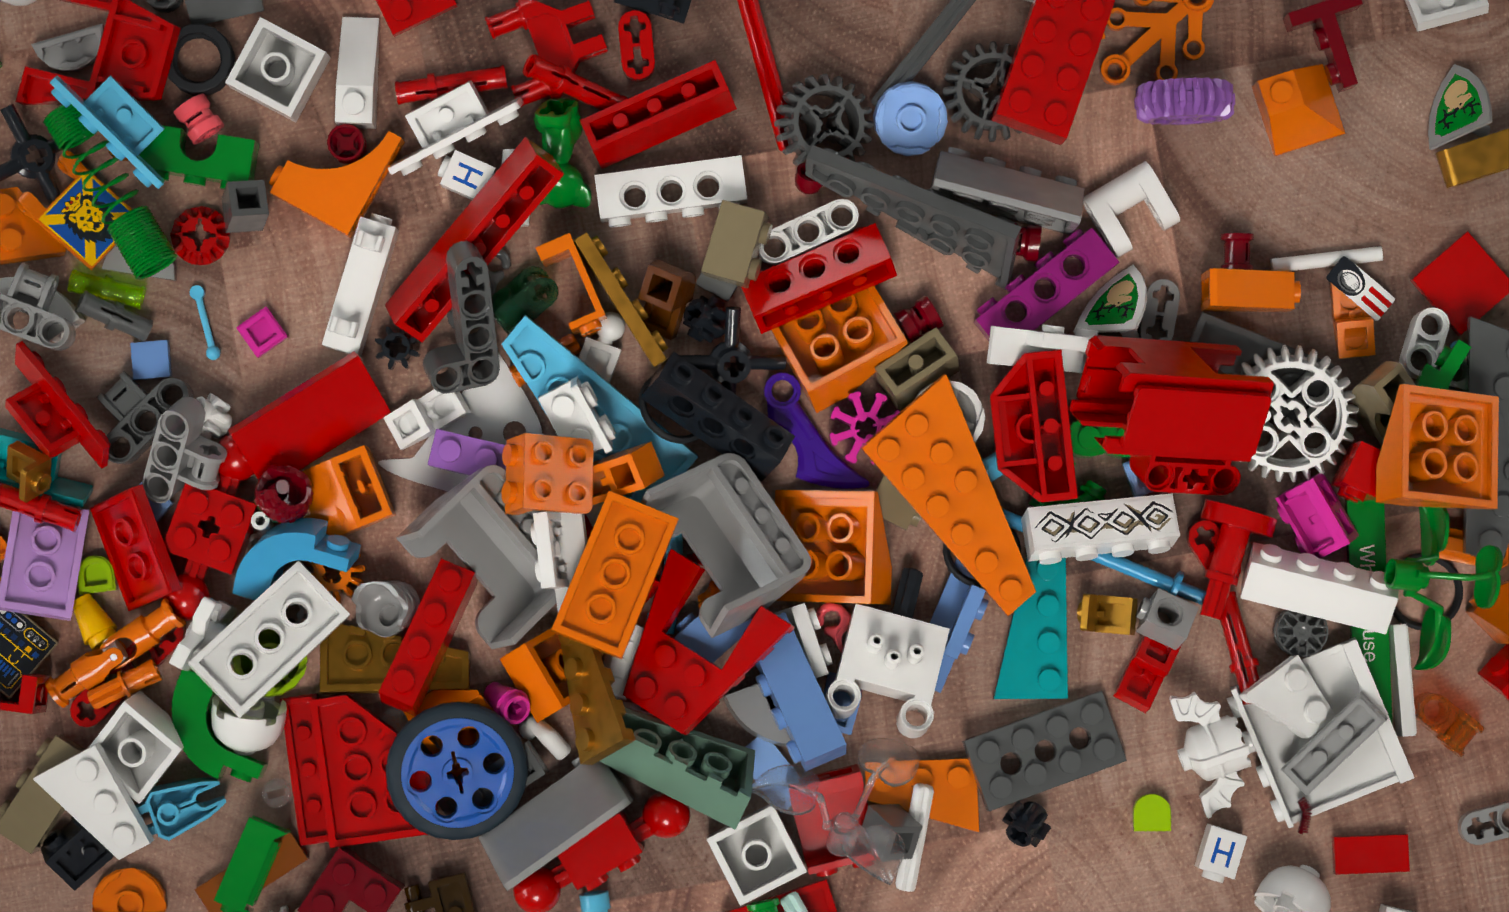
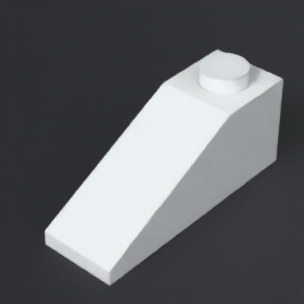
M342 17L335 98V123L337 125L350 124L356 128L376 129L379 18Z

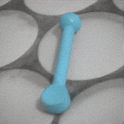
M194 285L189 292L190 296L196 300L208 346L206 356L210 360H216L220 357L221 353L220 349L215 346L203 302L205 290L199 285Z

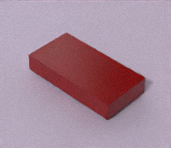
M1408 834L1332 837L1333 872L1335 875L1410 872Z

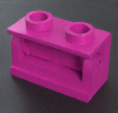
M1318 473L1309 480L1299 483L1275 498L1278 502V513L1281 519L1286 524H1290L1297 536L1295 538L1296 544L1301 553H1310L1318 558H1322L1350 544L1359 536L1324 474Z

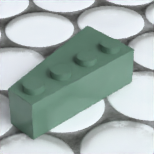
M625 708L626 714L622 717L625 727L633 730L636 740L600 760V762L736 830L751 799L755 750L692 730L688 735H684L658 718Z

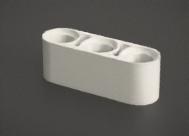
M837 199L773 228L769 240H781L785 245V252L780 257H770L765 253L764 245L761 244L759 257L767 265L776 266L790 258L811 251L827 241L841 238L855 229L859 217L858 209L848 199ZM837 208H846L852 214L851 223L843 227L834 224L831 218L832 212ZM806 223L815 225L819 231L817 239L812 242L801 240L797 232L801 225Z

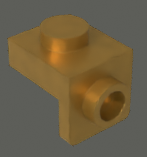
M17 440L8 445L6 477L20 484L19 499L27 503L50 489L52 458Z
M1083 594V599L1077 609L1080 630L1135 636V616L1137 614L1138 598Z

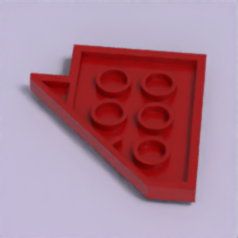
M348 694L309 700L329 847L335 848L428 835L416 829L402 817L394 806L387 789L386 765L388 753L398 732ZM417 771L410 778V784L415 789H424L431 782V776L425 771ZM454 775L455 780L458 781L459 789L462 791V782ZM437 801V803H436V805H435V810L439 813V807H438V801Z

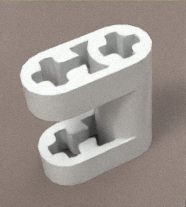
M1146 161L1085 195L1083 199V205L1105 244L1116 258L1133 249L1127 234L1116 216L1141 201H1145L1162 230L1165 231L1180 222L1175 206L1155 172Z

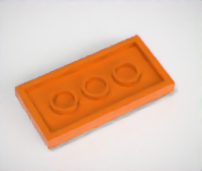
M608 491L551 631L622 659L679 518Z

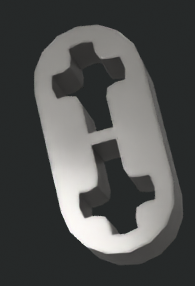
M1160 279L1153 282L1147 288V304L1139 326V338L1152 339L1151 335L1146 334V329L1154 326L1156 317H1161L1160 330L1166 331V336L1158 340H1172L1180 300L1179 289L1172 281ZM1161 286L1167 288V294L1172 295V301H1166L1163 306V312H1158V299L1153 298V292H1158Z

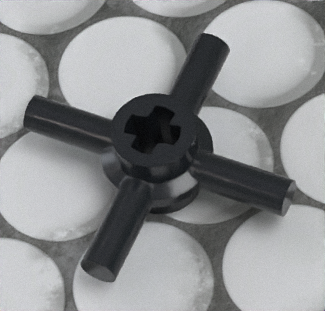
M14 104L8 105L0 111L16 142L11 148L10 160L0 165V182L16 173L25 178L37 179L49 204H51L61 194L50 174L55 164V153L61 150L58 149L57 143L52 138L47 140L41 135L29 134ZM28 148L30 151L37 150L39 152L40 158L36 159L38 165L35 162H27L25 155L30 154Z
M730 306L726 307L724 341L716 345L710 355L679 356L700 370H710L712 376L721 382L722 386L736 395L737 383L743 381L751 370H785L786 357L785 355H751L749 349L739 342L741 308ZM734 356L737 359L736 363L730 362V357ZM725 362H730L731 367L726 368L724 366Z

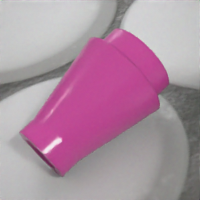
M492 682L486 687L484 698L490 703L493 710L510 724H519L528 717L530 701L525 692L504 686L499 682Z

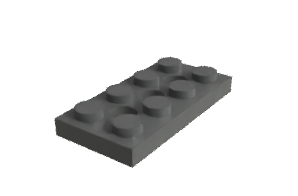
M1097 691L962 741L987 811L998 809L1127 761L1102 691ZM1077 727L1084 729L1088 734V742L1082 749L1074 748L1069 741L1071 731ZM1042 740L1049 741L1054 748L1053 757L1046 762L1040 761L1035 755V747ZM1006 753L1015 754L1020 762L1018 770L1011 775L1006 774L1000 766L1001 758Z

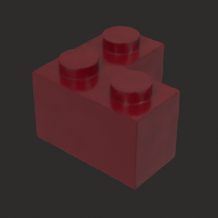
M343 846L338 848L297 911L344 912L352 901L367 912H388L405 885L348 847Z

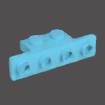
M58 75L50 81V84L54 87L51 91L52 95L66 108L72 104L82 114L78 120L92 134L99 131L109 141L105 146L117 159L122 161L126 157L136 167L133 174L146 187L149 188L153 184L159 189L165 183V180L139 155L165 128L111 75L85 101Z

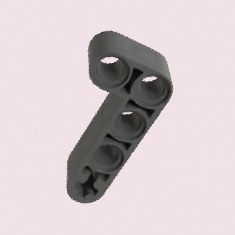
M468 241L455 243L449 248L446 256L456 344L430 350L425 355L422 365L433 388L443 394L491 384L496 380L500 371L489 271L478 248ZM467 267L470 274H465L464 272ZM477 294L472 300L465 301L468 296ZM481 327L477 332L469 334L472 329ZM484 360L480 365L473 366L477 361ZM449 367L445 372L437 374L441 369Z

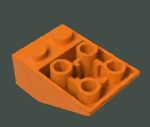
M366 445L302 471L311 480L314 493L312 504L309 506L308 513L303 518L328 521L327 535L346 536L396 516L370 448Z

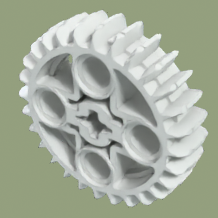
M1282 345L1281 355L1276 356L1270 347L1267 349L1268 359L1263 361L1256 353L1253 355L1256 363L1254 367L1245 362L1241 364L1246 373L1245 375L1269 377L1274 382L1270 396V406L1273 408L1271 412L1270 410L1268 411L1263 427L1264 431H1268L1271 434V439L1267 445L1257 447L1255 455L1252 456L1251 461L1248 463L1250 471H1254L1258 465H1261V476L1263 478H1266L1270 471L1274 470L1276 481L1281 482L1284 472H1288L1291 481L1296 482L1297 472L1302 471L1306 479L1309 480L1311 478L1310 468L1313 467L1321 474H1324L1322 462L1327 460L1332 465H1336L1337 462L1333 456L1334 451L1336 450L1344 455L1347 452L1341 441L1352 442L1354 440L1353 435L1346 431L1347 427H1357L1358 422L1348 416L1349 414L1358 413L1359 408L1347 403L1356 398L1352 394V390L1343 391L1351 382L1348 377L1336 379L1342 372L1339 365L1331 370L1327 369L1331 362L1328 356L1317 362L1318 354L1315 349L1310 351L1308 357H1303L1302 346L1298 345L1294 355H1290L1287 346ZM1299 368L1307 372L1288 387L1274 370ZM1316 380L1324 381L1327 388L1323 395L1312 397L1307 394L1310 383ZM1301 393L1304 401L1310 406L1307 411L1301 400L1296 397L1297 394ZM1334 399L1336 420L1332 432L1329 433L1316 415ZM1280 406L1287 407L1289 410L1295 408L1294 412L1298 421L1291 420L1288 417L1283 419L1284 416ZM1271 415L1278 429L1282 431L1279 435L1273 424L1268 421ZM1318 432L1324 435L1323 443L1319 447L1311 449L1304 445L1305 438L1310 433ZM1290 440L1304 457L1279 459L1271 455Z

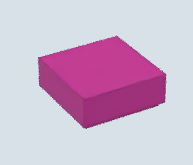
M267 306L236 327L257 358L262 357L289 338Z

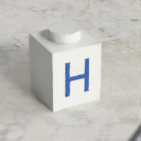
M455 150L452 158L447 155L445 156L438 171V176L442 177L440 184L443 188L473 200L497 169Z
M1207 823L1194 866L1203 870L1202 877L1223 883L1225 877L1235 879L1247 836Z

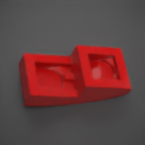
M1143 636L1113 696L1146 714L1164 678L1169 674L1181 646L1174 650Z

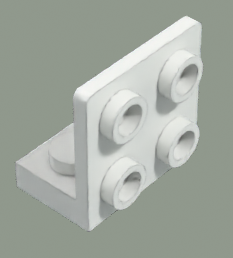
M577 376L538 397L558 436L589 439L593 443V453L604 449L607 454L613 450V439L616 438V432L606 414L599 417L595 406L598 405V399L588 381L582 384Z

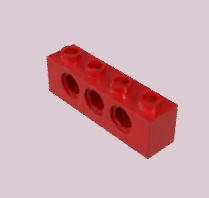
M874 223L867 227H858L846 236L834 241H827L811 251L790 258L769 269L760 270L757 280H750L748 289L741 288L761 334L896 277L897 273L877 225ZM850 259H856L852 263H846ZM823 273L817 278H811L815 274ZM783 288H788L784 292L777 293L779 290Z

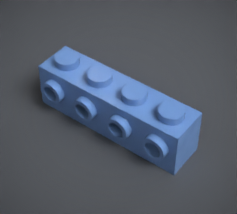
M785 612L778 615L790 623ZM793 630L773 646L775 649L769 655L756 663L760 675L756 676V681L764 697L770 695L776 708L771 709V713L778 729L782 730L785 728L791 741L787 742L786 746L793 762H801L806 772L845 755L847 744Z

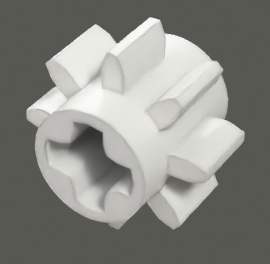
M212 393L208 395L207 399L197 397L196 400L202 404L205 410V421L201 436L210 439L211 436L221 438L228 432L232 424V417L227 413L231 406Z

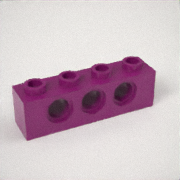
M1080 228L1063 241L1067 248L1057 256L1052 251L1047 253L1034 264L1038 271L1027 279L1021 274L1005 287L1009 294L998 302L992 297L976 310L980 317L974 323L988 341L991 326L1036 330L1120 263L1093 228L1089 229L1086 233ZM1075 257L1081 261L1083 270L1079 276H1070L1064 271L1063 262L1066 258ZM1047 280L1053 285L1054 294L1050 299H1041L1035 294L1034 285L1037 281ZM1009 303H1019L1023 306L1025 317L1021 322H1012L1006 317L1005 308Z

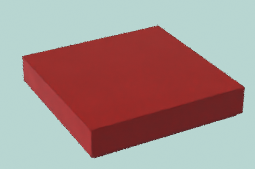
M1468 231L1410 280L1433 308H1439L1446 313L1450 322L1449 326L1458 336L1467 330L1468 317L1480 319L1509 294V278Z

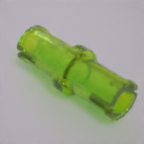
M73 269L67 291L82 294L86 290L108 302L117 301L124 305L141 309L146 286L114 280V276L108 274L105 277Z

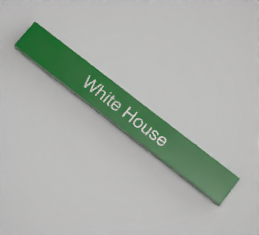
M1345 499L1346 513L1359 534L1354 541L1347 545V563L1356 568L1372 572H1385L1387 563L1384 503H1376V500L1354 503ZM1350 626V639L1356 638L1392 723L1389 627L1387 633L1382 634Z

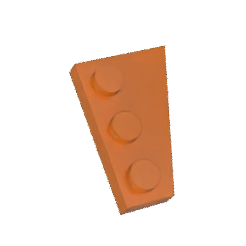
M968 758L864 762L866 800L881 805L899 804L909 812L914 785L916 783L928 784L933 786L934 790L930 819L979 832L977 783Z

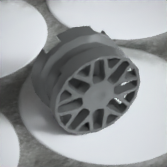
M1289 610L1280 612L1273 626L1274 641L1278 647L1289 655H1299V657L1312 656L1319 652L1327 642L1329 633L1325 619Z

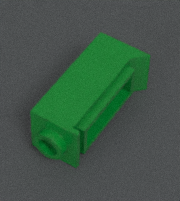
M255 815L248 818L214 898V901L222 904L221 911H254V908L249 906H254L257 903L282 844L278 838L292 831Z

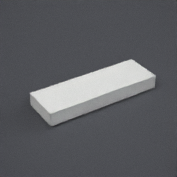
M1390 624V668L1396 735L1402 737L1416 736L1417 729L1408 626L1406 624Z

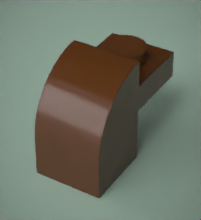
M656 260L648 264L638 299L646 301L644 310L648 318L643 320L650 332L657 330L662 337L670 340L677 337L686 305L692 301L696 285L694 273L662 260Z

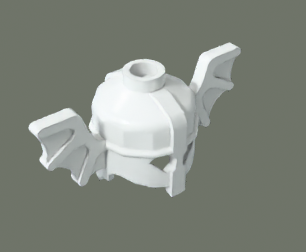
M1195 692L1186 697L1170 696V704L1177 721L1200 723L1188 728L1184 748L1177 750L1184 771L1192 769L1206 781L1216 779L1199 796L1206 817L1211 818L1217 810L1226 807L1230 808L1232 794L1237 788L1245 785L1244 781L1237 775V771L1251 767V761L1247 758L1250 754L1248 745L1241 741L1243 734L1241 729L1236 727L1238 724L1237 718L1228 715L1219 716L1221 705L1218 701L1212 703L1204 702Z

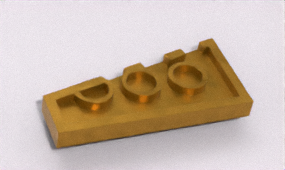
M586 232L575 239L574 243L584 255L590 268L606 290L609 298L625 320L628 328L653 367L665 361L666 357L663 352L669 348L657 330L650 333L643 320L647 319L648 315L636 298L630 302L623 291L629 285L618 267L610 270L603 257L609 253L599 237L596 235L590 238Z

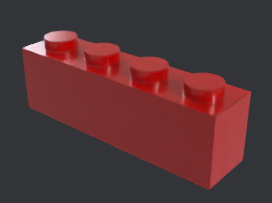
M713 60L583 118L580 122L601 168L604 169L732 112L737 108L716 60Z
M441 558L378 693L381 702L413 716L417 715L477 586L475 572Z

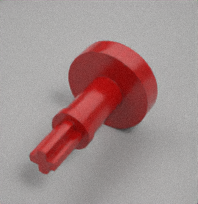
M1205 499L1200 518L1220 524L1221 528L1209 570H1206L1205 577L1210 578L1200 614L1222 620L1231 585H1238V574L1250 533L1273 538L1277 519L1240 507Z

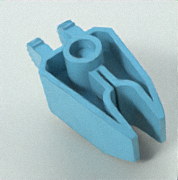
M203 777L154 786L145 797V801L135 806L140 815L147 812L150 813L153 823L147 825L152 835L158 834V837L170 841L211 817L226 803L225 796H221L205 802L197 801L196 797L198 794L220 785L219 780L216 778Z

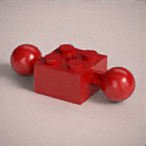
M231 435L222 438L218 442L227 450V457L220 464L218 471L220 478L218 487L213 490H201L185 483L164 540L169 553L188 559L183 574L177 575L182 589L162 597V600L165 598L169 600L173 613L185 621L193 620V615L204 596L210 598L209 589L204 582L209 567L230 575H236L247 550L249 538L254 530L251 524L252 515L261 511L257 509V505L254 502L235 496L240 481L250 478L254 473ZM215 517V525L219 526L220 530L218 533H211L208 537L204 525L206 521L210 522Z
M657 792L646 801L643 808V816L631 823L624 811L621 810L559 854L558 858L561 862L559 865L550 870L541 867L514 886L513 894L516 903L526 912H548L558 903L561 889L572 882L577 890L584 886L588 892L607 881L609 878L607 873L618 867L620 872H623L639 863L641 859L639 854L644 850V845L642 844L644 840L653 835L666 839L680 835L687 828L690 821L689 806L661 792Z

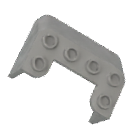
M733 453L720 455L646 490L640 502L679 518L672 538L680 534L683 535L720 590L719 593L707 598L699 609V619L711 638L752 619L760 606L768 608L801 581L810 569L811 557L748 463L739 455Z
M497 465L480 468L437 498L396 537L402 546L416 558L430 557L447 543L468 569L475 572L476 578L492 595V598L479 610L475 619L478 634L491 649L515 645L556 604L555 589H542L541 582L537 580L535 574V562L538 560L537 545L532 541L530 529L531 524L534 522L533 513H539L540 511L533 510L521 515L505 514V503L502 501L501 492L506 481V471Z

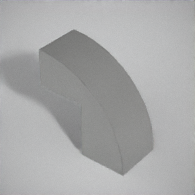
M758 684L725 695L723 699L728 710L746 731L766 742L787 747L786 743L791 741L785 728L782 730L778 729L768 701L762 695Z

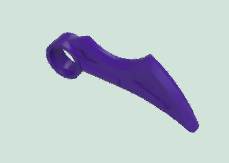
M777 373L771 376L764 387L768 418L795 436L792 443L798 456L796 477L813 484L832 488L853 489L868 487L869 482L850 468L830 449L799 404L801 387L798 380L788 373ZM785 380L793 387V395L786 402H779L772 395V387L777 381Z

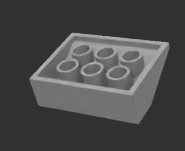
M949 147L948 152L940 151L930 189L941 192L946 198L959 203H970L985 213L1006 217L1026 224L1042 225V228L1071 235L1079 226L1082 218L1085 188L1077 187V180L1056 176L1054 181L1041 177L1042 171L1025 166H1020V170L1016 171L1005 168V161L992 157H985L982 162L969 158L970 152L958 148Z

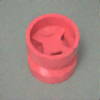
M204 93L187 100L173 112L177 120L188 128L187 135L194 145L209 139L225 125L219 115L213 114L210 110L211 103Z

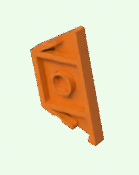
M18 187L0 189V265L64 256L66 253L65 247L36 221L18 209L17 203L19 197L23 194Z

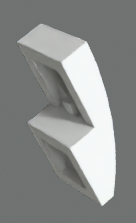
M434 389L419 399H412L383 419L400 450H404L435 434L436 429L442 430L471 413L460 391L443 394Z

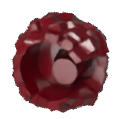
M271 464L258 479L255 487V499L253 501L257 505V509L265 513V517L271 519L272 522L293 523L308 513L314 494L312 482L308 475L290 465L275 466Z

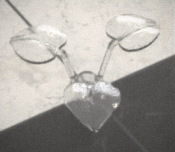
M875 738L865 742L858 751V763L862 769L872 773V775L868 779L854 813L841 812L833 817L832 820L829 818L824 795L817 792L820 780L810 770L805 772L804 768L798 765L777 766L763 773L753 783L752 793L757 794L770 806L786 814L803 815L809 813L815 808L816 802H818L823 819L822 829L828 831L827 849L836 856H847L868 874L888 885L892 884L904 858L905 843L899 834L882 825H872L865 830L863 826H860L859 818L873 785L878 778L892 787L904 785L913 779L919 766V755L914 747L907 745L905 742L889 738Z

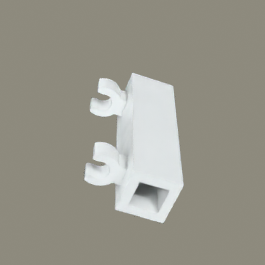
M371 213L370 219L360 217L323 338V346L347 354L355 351L359 357L362 356L399 233L396 227L391 226L392 219Z

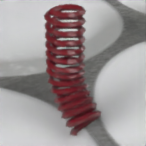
M1306 797L1301 798L1297 802L1302 811L1301 823H1299L1297 832L1302 835L1303 833H1308L1309 829L1307 828L1310 827L1306 825H1310L1308 820H1311L1312 817L1305 815L1312 814L1308 812L1312 811V809H1308L1311 806H1309V801L1305 799Z

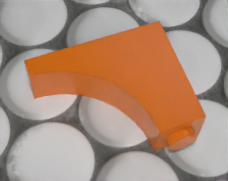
M388 131L380 144L365 157L338 168L315 169L287 160L284 167L279 165L272 174L269 185L273 187L270 193L352 239L360 217H364L389 172L388 167L394 163L405 142L401 137Z

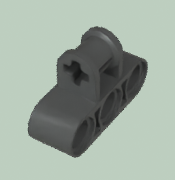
M122 371L119 374L121 379L106 394L100 393L97 396L98 400L120 421L107 434L110 442L108 460L122 465L135 462L152 445L158 420L161 414L171 407L166 401L167 390L174 385H178L183 390V397L194 398L193 390L189 384L180 379L167 378L161 381L148 394L129 374ZM151 411L156 416V426L151 431L145 432L140 427L139 421L145 412ZM125 437L130 443V451L125 457L118 458L113 451V446L116 440Z

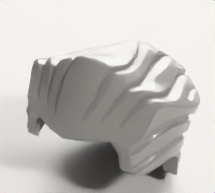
M400 580L372 581L360 584V586L356 587L351 598L356 605L358 626L361 629L385 638L391 637L409 627L420 604L419 596L412 585L407 584L406 581L400 582Z

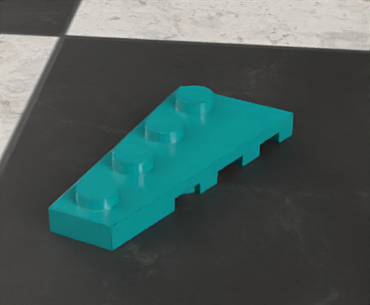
M1026 555L1025 565L1036 592L1013 613L993 699H1067L1066 558H1062L1060 562L1055 564L1042 565L1039 560L1028 561Z

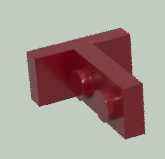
M1326 0L1289 12L1283 18L1287 32L1316 24L1317 29L1313 30L1314 40L1318 50L1325 51L1329 63L1325 65L1326 76L1331 86L1336 85L1338 93L1352 89L1358 84L1336 16L1357 10L1363 4L1362 0Z

